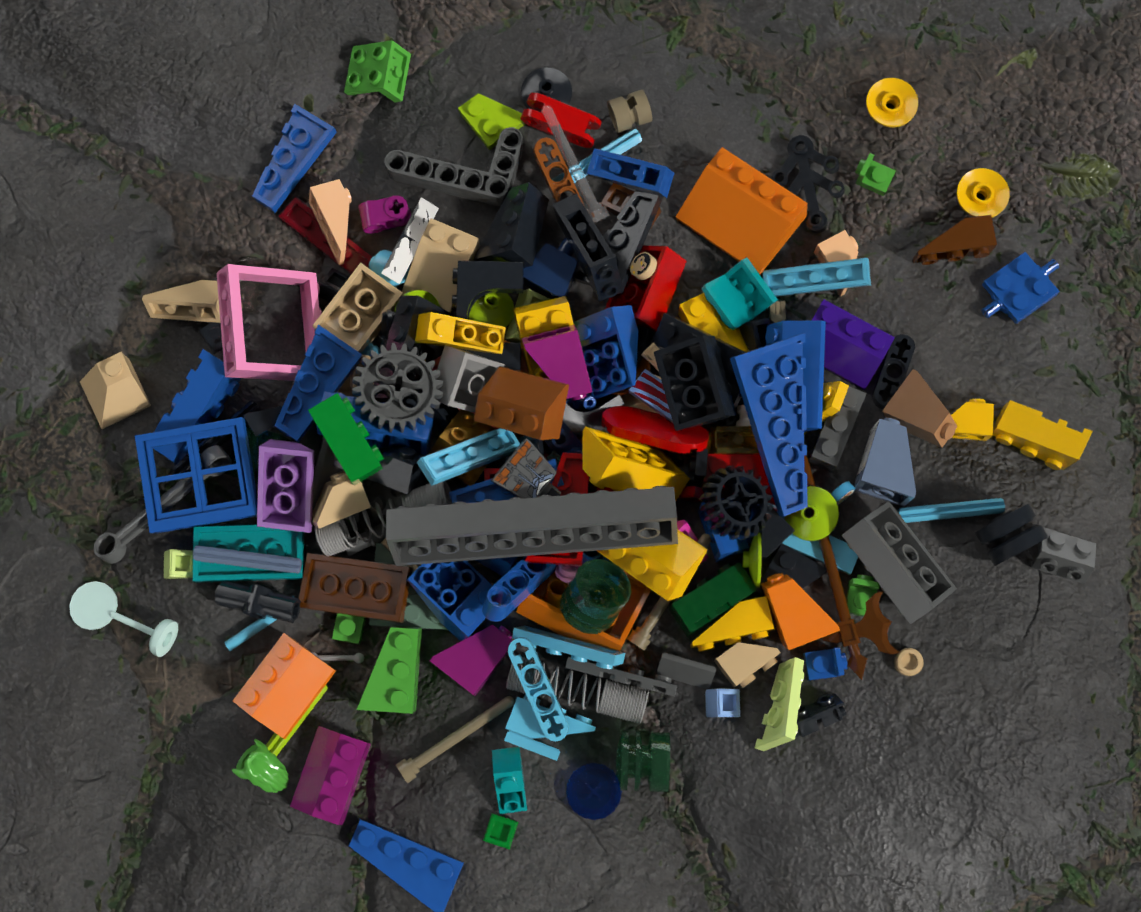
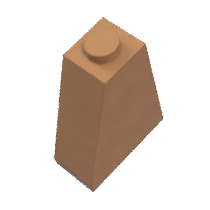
M914 369L882 411L886 418L898 420L901 426L907 427L908 433L941 448L953 437L957 428L949 411L921 375Z

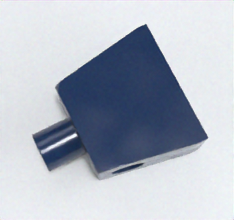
M566 238L563 239L558 249L546 243L535 255L533 266L524 268L523 284L550 299L563 296L567 299L574 277L578 271V261L571 257L574 252Z

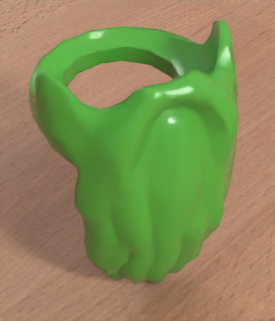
M254 739L256 744L243 753L236 769H232V772L241 779H248L253 785L260 787L265 792L277 793L287 788L289 778L285 766L275 754L268 750L264 743Z

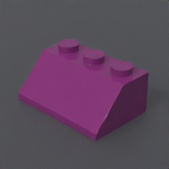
M318 726L290 807L336 825L344 824L371 743Z

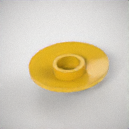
M885 78L876 82L870 88L866 98V107L872 119L880 125L900 127L907 124L915 116L918 109V97L913 87L906 81L898 78ZM891 103L895 108L890 109L886 104Z
M978 168L969 171L962 177L957 187V200L961 208L973 217L991 215L993 218L999 215L1009 202L1010 191L1007 182L999 173L991 169ZM977 194H983L985 200L977 198Z

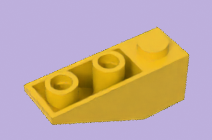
M428 312L418 315L415 341L443 347L447 345L458 349L502 354L506 327Z
M767 596L741 601L697 637L690 644L691 648L698 647L700 652L714 649V643L725 641V645L728 646L738 642L741 643V637L752 636V640L768 637V632L774 629Z

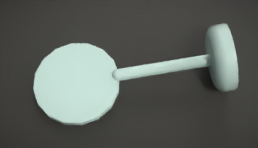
M97 581L86 583L79 587L71 598L69 605L70 615L78 626L88 630H96L109 624L112 619L118 620L150 635L149 650L157 657L164 656L170 650L177 637L178 624L176 621L165 619L155 629H152L117 613V596L114 590L105 583Z

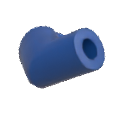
M588 393L585 398L580 400L566 399L567 405L576 411L584 407L590 410L596 406L595 398Z

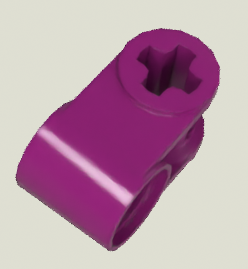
M401 196L370 200L359 205L363 232L368 234L407 225L411 217L408 204ZM401 208L400 213L396 214V209Z

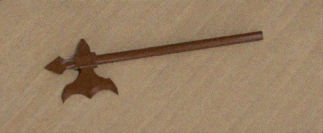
M804 455V472L807 474V487L815 486L808 457ZM810 508L811 514H812V517H813V515H814V510H813V508ZM828 535L819 540L841 622L837 623L840 631L825 636L823 641L842 642L843 647H848L850 658L847 665L862 680L868 658L860 653L858 644L861 643V637L870 639L880 652L888 654L901 652L892 647L888 640V630L892 621L882 614L879 607V601L884 591L875 593L865 602L866 612L860 622L856 623L855 619H851Z

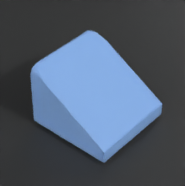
M739 689L706 690V717H740Z

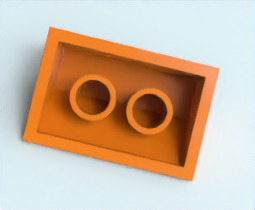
M283 633L233 699V702L254 719L283 739H286L336 670L299 642Z

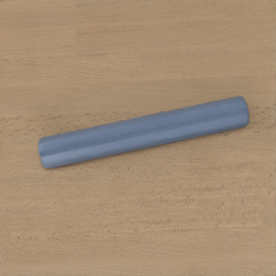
M195 546L193 550V559L201 562L297 574L300 573L302 568V560L294 557L205 546Z

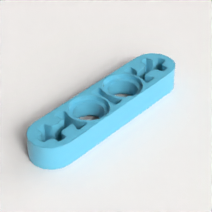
M516 638L508 647L511 662L544 735L551 741H561L568 733V721L534 645L527 638ZM519 642L522 646L527 645L529 648L525 652L527 659L530 660L533 657L536 662L529 663L522 669L518 665L524 662L522 656L514 654V650L517 648L516 643ZM530 668L537 669L541 675L540 681L536 684L528 683L525 680L526 670ZM541 694H547L552 699V706L547 710L540 709L536 704V699ZM555 709L558 711V714L553 715L555 722L563 724L560 735H556L555 732H549L548 729L551 727L549 717L545 721L542 716L549 715Z

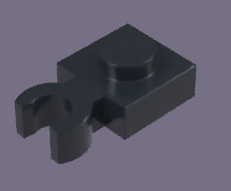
M212 322L199 330L200 335L213 354L223 350L221 323ZM249 322L243 325L244 333L250 329Z

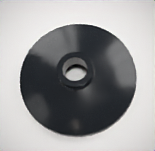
M549 67L539 68L532 71L524 79L521 87L522 101L527 109H533L527 104L528 96L530 93H540L569 105L572 98V86L568 77L561 71ZM548 85L551 89L544 91L542 87Z

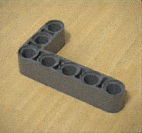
M514 127L505 128L501 132L489 172L400 150L390 151L386 155L384 163L388 176L394 181L493 206H501L509 189L514 185L523 153V137L521 132ZM509 140L518 142L515 146H507L505 144ZM397 162L403 163L400 169L391 168ZM501 164H509L511 166L508 170H500L498 168ZM420 169L429 170L428 173L423 176L416 174L417 171ZM445 175H452L454 177L449 182L441 180ZM471 181L479 183L475 188L466 186ZM496 187L504 189L501 194H493L491 192Z

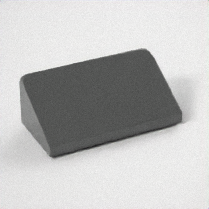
M665 652L662 653L657 668V675L669 677L672 680L703 689L710 688L716 672L713 666Z

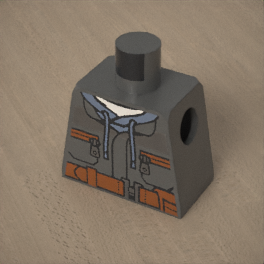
M527 438L521 442L490 480L497 486L523 499L537 498L541 495L560 496L562 493L550 483L557 472Z

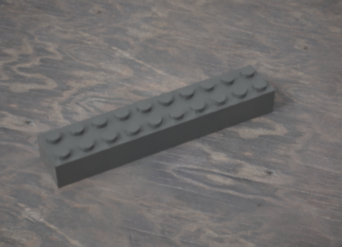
M655 486L652 489L638 490L636 488H627L623 491L614 492L600 490L589 494L573 492L564 496L541 495L537 498L526 499L513 497L509 500L501 501L486 499L476 503L427 504L423 507L413 508L399 506L395 509L386 510V541L396 566L678 544L674 487Z

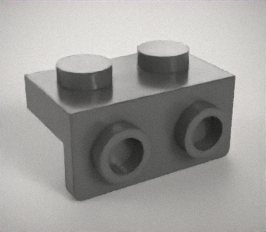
M1043 527L1048 538L1039 542L1038 554L1032 562V568L1084 584L1095 568L1096 543Z

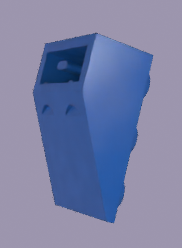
M632 306L610 307L573 322L578 330L593 391L591 396L598 399L635 386L638 328Z
M467 561L421 564L407 579L440 623L460 642L468 638L486 618L483 615L482 608L487 592L492 585Z

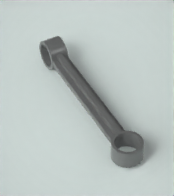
M219 445L207 448L200 456L202 470L232 464V460L227 452ZM225 472L203 475V479L205 480L209 476H220ZM192 477L181 479L160 496L163 513L194 489ZM146 509L116 534L107 532L100 535L94 543L95 555L109 564L120 561L126 553V544L148 527ZM115 541L113 550L105 555L107 546Z

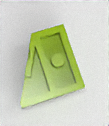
M479 93L458 107L460 115L489 150L497 145L499 135L505 128L514 127L520 129L525 125L520 118L521 112Z

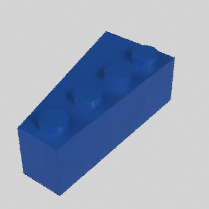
M203 349L198 356L202 360L198 369L190 370L186 377L188 380L186 389L175 395L171 405L173 411L171 414L166 413L163 415L154 432L210 423L213 418L220 416L224 409L223 404L227 398L237 392L241 379L225 377L224 362ZM187 442L153 447V450L175 464L188 454Z
M324 392L322 401L336 393L340 395L341 399L345 397L349 399L355 409V412L351 414L356 423L362 421L370 434L365 438L370 447L374 445L377 448L411 447L416 452L425 456L429 454L432 441L433 418L424 415L426 419L425 425L423 426L416 421L415 430H412L409 425H405L403 433L400 432L399 426H394L393 431L389 432L388 424H384L381 429H378L379 421L377 419L372 423H368L370 414H360V410L364 405H355L357 397L346 396L339 392ZM317 426V434L323 435Z

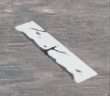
M422 197L420 198L382 271L383 275L398 284L401 283L415 256L418 244L430 218L434 219L439 209Z

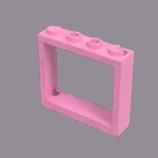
M227 264L216 273L225 377L295 381L297 372L301 368L299 365L246 362L239 280L300 286L305 348L307 352L316 331L312 325L322 314V310L319 307L318 295L320 287L317 283L316 273Z

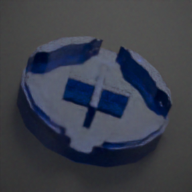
M591 763L583 765L573 772L567 783L566 794L568 803L575 813L586 819L597 820L606 818L615 811L620 803L622 789L620 780L614 771L605 765Z

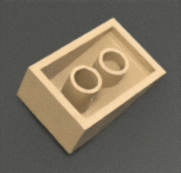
M430 218L418 244L402 293L406 294L412 290L427 291L437 299L440 308L451 313L452 295H457V284H453V268H458V261H474L473 259L480 247L479 238Z
M360 263L312 327L316 329L319 324L361 353L379 335L382 313L387 312L389 309L394 312L400 296L404 294Z

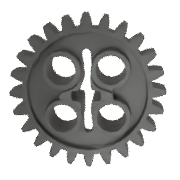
M392 343L391 350L387 351L381 345L379 355L371 350V360L363 357L362 365L364 367H356V373L359 376L353 377L352 383L357 385V387L352 389V395L359 397L355 399V405H364L360 410V414H370L368 423H372L377 419L379 421L378 429H381L384 424H388L389 432L393 431L394 426H399L400 432L403 433L405 425H409L412 430H415L416 421L424 426L426 423L424 415L433 418L434 411L431 408L438 409L440 406V402L436 399H441L443 392L437 389L443 386V381L435 379L440 376L441 372L440 370L432 371L435 365L434 360L425 362L426 352L421 356L416 355L417 347H414L409 352L405 343L401 350H397L395 343ZM388 368L393 372V375L389 377L382 376L379 370ZM417 373L421 379L419 381H411L406 375ZM377 382L380 385L374 386L373 383ZM395 384L401 385L400 391H395ZM420 389L422 393H418L416 390ZM378 394H384L389 398V401L379 403L374 397ZM413 399L417 405L413 408H408L403 405L402 401Z

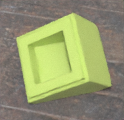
M170 549L165 551L164 578H193V550Z

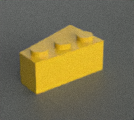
M1011 400L1007 402L993 426V436L996 437L999 443L1007 446L1013 445L1021 449L1020 452L1030 458L1037 457L1045 461V465L1054 470H1064L1080 459L1093 431L1084 428L1083 432L1066 427L1068 422L1059 419L1055 423L1042 417L1043 412Z

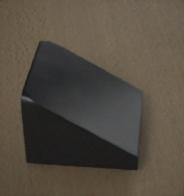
M332 268L319 282L320 291L318 296L331 302L349 276Z

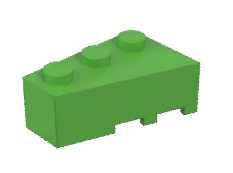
M395 625L390 627L357 710L410 714L416 711L422 627Z

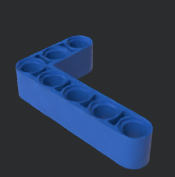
M597 551L583 552V575L603 590L616 588L624 570ZM525 556L488 590L482 608L483 615L488 620L494 622L505 619L555 572L557 565L526 562L527 556Z

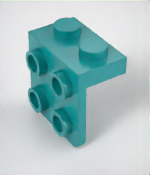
M747 257L727 273L702 287L707 301L714 306L721 316L722 322L731 330H735L756 318L778 301Z

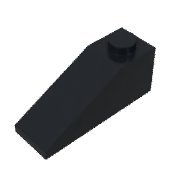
M394 446L378 448L384 460L380 461L383 469L366 479L409 494L420 483L422 470L417 462L425 455L416 452L411 447ZM336 459L334 466L343 469L338 459Z

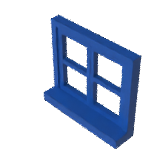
M240 417L135 436L150 533H162L257 516L258 499L245 418ZM232 434L236 464L202 470L198 440ZM187 442L191 472L157 477L153 447ZM237 470L242 500L208 505L203 475ZM192 477L197 507L163 513L158 483Z

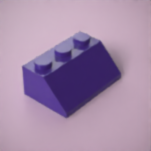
M823 299L811 321H826L824 369L865 390L895 337Z

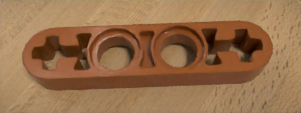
M547 137L538 140L534 146V156L555 203L560 201V195L565 191H569L573 195L577 193L583 203L556 142ZM541 144H545L546 147L551 146L550 157L552 160L557 157L559 162H553L545 167L544 163L548 162V158L545 154L539 153L542 148ZM554 167L562 169L564 173L563 179L559 182L551 180L549 176V171Z

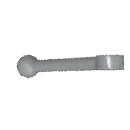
M312 652L322 661H355L358 664L364 661L362 653H356L355 655H318Z

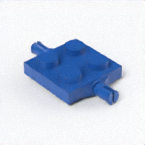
M1026 252L1021 254L983 282L982 286L991 295L993 301L981 309L983 315L985 314V317L989 318L1000 310L1007 314L1015 324L1022 321L1058 295L1059 290L1049 280L1048 275L1058 269L1059 264H1055L1056 260L1052 259L1043 267H1040Z

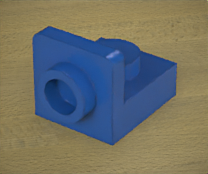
M840 647L803 653L808 681L840 677L844 675V670L847 669V658L845 653H841Z

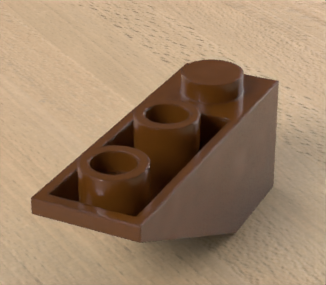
M985 215L963 219L920 249L914 256L913 263L922 262V265H930L942 259L954 262L963 259L965 256L973 255L974 258H983L990 255L997 245L992 216Z

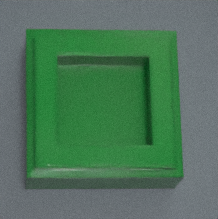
M492 813L483 841L510 850L518 822Z

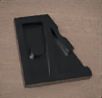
M782 543L761 578L760 587H756L758 589L756 592L765 596L761 584L767 582L768 577L778 573L787 574L803 589L826 574L827 569Z

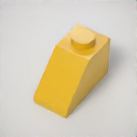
M970 399L969 402L963 404L951 415L957 425L952 438L987 441L993 436L994 404L986 403L984 399Z

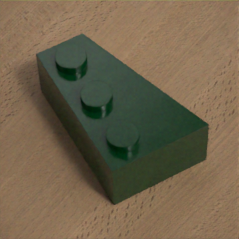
M729 562L717 570L718 576L711 580L708 577L704 578L694 585L695 590L689 594L684 592L681 597L671 600L673 604L669 611L687 637L758 590L740 562L734 566Z

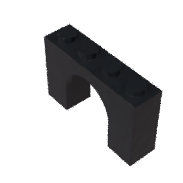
M458 261V268H453V284H457V295H452V311H456V317L469 320L471 308L484 295L490 293H523V262ZM504 342L502 354L461 349L505 364L504 367L521 371V343Z
M418 295L400 296L385 348L387 351H390L392 343H395L397 350H401L405 343L407 351L411 352L416 342L415 336L419 314L433 312L456 316ZM388 368L379 370L382 376L389 377L393 375V372ZM413 373L406 375L409 380L417 381ZM374 382V386L380 385L377 382ZM395 384V391H400L401 385ZM416 390L418 393H422V390ZM378 394L374 397L379 402L386 403L389 401V398L384 394ZM413 399L402 401L406 407L413 408L417 405Z

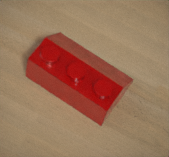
M643 245L640 253L647 252L657 261L655 272L646 280H639L631 274L623 295L618 293L609 298L605 309L631 305L637 326L650 328L656 332L663 314L667 313L687 261L668 246Z

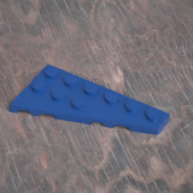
M805 333L730 358L779 516H786L808 507L807 474L804 472V455H807V445H804V430H807L806 386L803 385V368H806V358H803Z

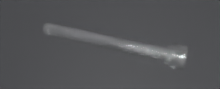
M544 106L542 113L589 207L587 209L594 223L609 217L606 206L603 207L601 202H597L552 107Z

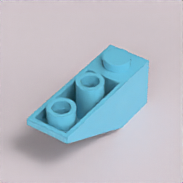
M525 694L523 699L517 697L505 729L530 739L546 738L527 695ZM536 699V704L540 709H548L543 706H540L539 703L541 700ZM555 709L549 715L542 716L545 721L549 717L551 721V727L548 729L549 732H555L556 735H560L563 724L555 722L553 715L558 714L557 709ZM578 714L575 719L565 715L569 725L567 735L595 731L596 727L591 725V719Z

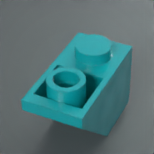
M520 747L492 750L493 776L499 813L527 811Z

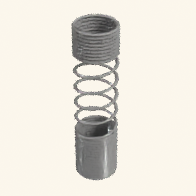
M446 481L433 486L426 484V486L423 485V487L413 489L409 494L402 493V504L410 508L423 507L427 504L451 505L452 501L449 495L451 490ZM389 498L390 508L395 509L392 499ZM376 502L375 508L382 522L381 536L377 535L372 529L366 509L362 511V514L369 527L368 540H364L359 534L354 516H349L351 525L356 533V543L354 545L351 544L350 534L343 519L319 529L315 526L316 539L323 554L329 557L350 549V547H356L359 538L363 542L369 543L372 533L376 537L382 538L386 524L379 504Z
M522 657L524 662L518 665L522 669L527 664L536 662L533 659L528 660ZM542 662V666L545 670V663ZM512 664L506 688L512 689V691H520V693L523 692L524 694V688ZM558 666L554 668L549 680L551 683L556 672L554 684L555 695L557 692L559 674ZM535 668L526 670L525 680L530 684H535L540 672H537ZM572 669L569 670L557 697L558 700L570 676L568 705L571 706L584 679L582 709L584 710L588 706L598 683L597 713L641 724L649 690L607 679L599 705L601 678L597 677L584 706L587 674L584 673L570 702L573 671ZM541 694L540 698H544L546 694Z

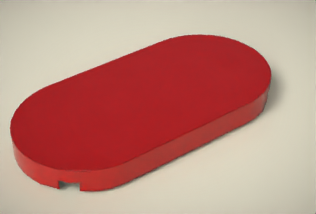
M616 406L606 409L602 414L601 425L603 427L606 426V431L616 437L676 453H690L691 449H697V452H701L708 445L709 433L702 426L675 431L673 423L658 413L635 407Z

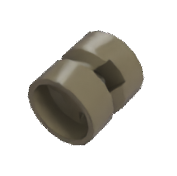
M643 89L629 93L627 99L620 96L607 101L609 115L617 133L631 129L634 123L640 126L652 122L651 108Z

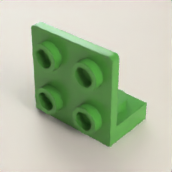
M393 40L354 46L352 48L344 93L356 95L380 92L393 102L403 101L411 54Z

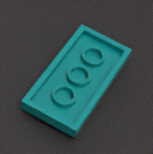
M257 525L194 527L193 550L195 546H205L294 557L302 560L301 571L297 574L201 562L193 559L194 582L303 579L304 532L257 527Z

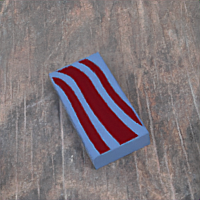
M645 369L636 380L635 386L629 389V393L673 423L662 381Z

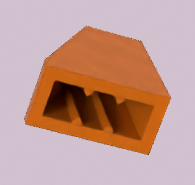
M774 574L767 578V582L761 584L763 592L767 596L769 608L781 643L788 650L840 631L839 626L787 574Z

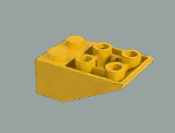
M565 296L513 308L529 374L549 379L526 351L521 338L574 325L569 302Z

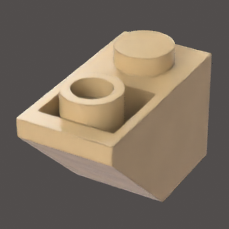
M738 642L715 659L714 662L733 687L740 684L744 688L756 679L753 675L754 672L761 667L766 671L778 662L775 657L780 654V651L777 648Z

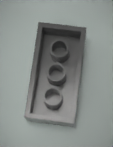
M889 501L842 534L849 548L857 554L864 563L866 570L874 576L881 589L890 597L897 606L899 613L907 619L910 625L934 609L957 589Z

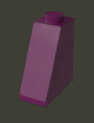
M574 325L521 338L526 351L549 379L569 384L567 399L580 400L585 398L587 393L593 392L578 330Z
M491 625L436 654L430 659V662L472 695L476 696L507 656L508 647L513 641L511 639L513 634L502 625L499 628Z

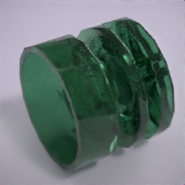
M593 559L582 564L563 591L560 599L561 612L565 620L573 628L583 633L597 634L606 631L630 599L632 592L631 584L626 573L616 564L607 560Z
M621 731V738L616 749V775L620 790L627 791L628 778H633L634 791H639L641 778L647 779L649 791L668 792L670 780V733L651 732L648 745H642L640 732H635L634 744H629V731Z

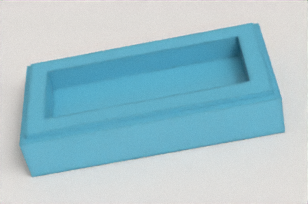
M510 730L504 739L506 742L555 761L558 760L560 755L559 749Z

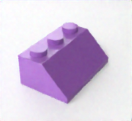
M273 439L259 446L257 527L307 533L312 531L314 450L298 442Z

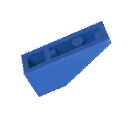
M595 148L587 170L588 175L665 198L668 196L674 172L666 166Z

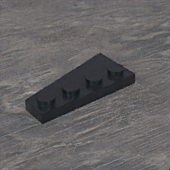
M635 190L617 216L618 221L611 230L608 229L603 236L616 258L623 290H625L631 276V263L640 254L662 202L659 195ZM578 271L574 279L579 283L590 285L584 271Z

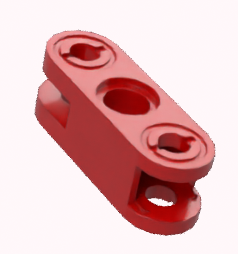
M529 94L527 104L533 109L523 110L520 118L525 124L584 148L593 147L595 140L585 133L586 128L598 130L602 124L599 118L543 94Z

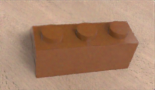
M499 367L478 393L474 421L539 440L559 439L569 384L506 367Z

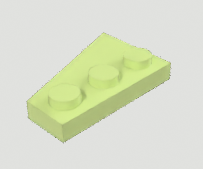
M794 657L779 664L770 694L773 704L768 714H764L762 724L766 725L763 738H757L756 749L766 751L795 740L798 731V709L801 705V684L804 679V660Z

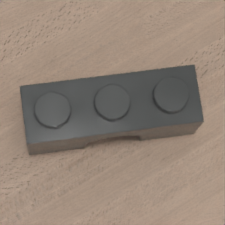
M850 386L848 387L840 411L826 418L809 456V464L831 473L835 470L867 393Z

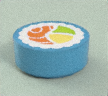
M846 481L838 486L831 495L836 500L837 505H839L856 488L850 481Z

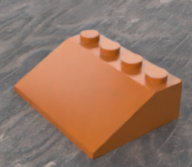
M722 147L705 167L675 218L740 262L747 257L758 273L761 274L807 217L808 203Z
M623 571L616 588L612 590L599 588L585 575H582L581 580L578 582L565 583L554 572L518 605L516 612L559 635L620 651L651 589L626 571Z

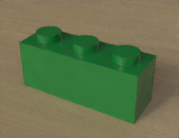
M336 393L308 410L354 486L383 469L380 461L384 460L376 445L370 447L365 438L370 434L362 421L356 423L351 414L355 412V409L347 397L341 399L340 395Z

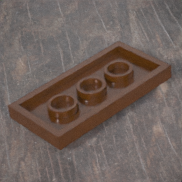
M307 553L299 600L301 601L300 608L403 623L410 586L407 579L412 575L413 568Z

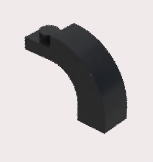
M609 394L596 401V406L590 410L585 408L576 411L566 403L563 421L576 435H583L585 426L601 431L607 428L601 425L603 412L611 407L622 406L624 402L620 394Z

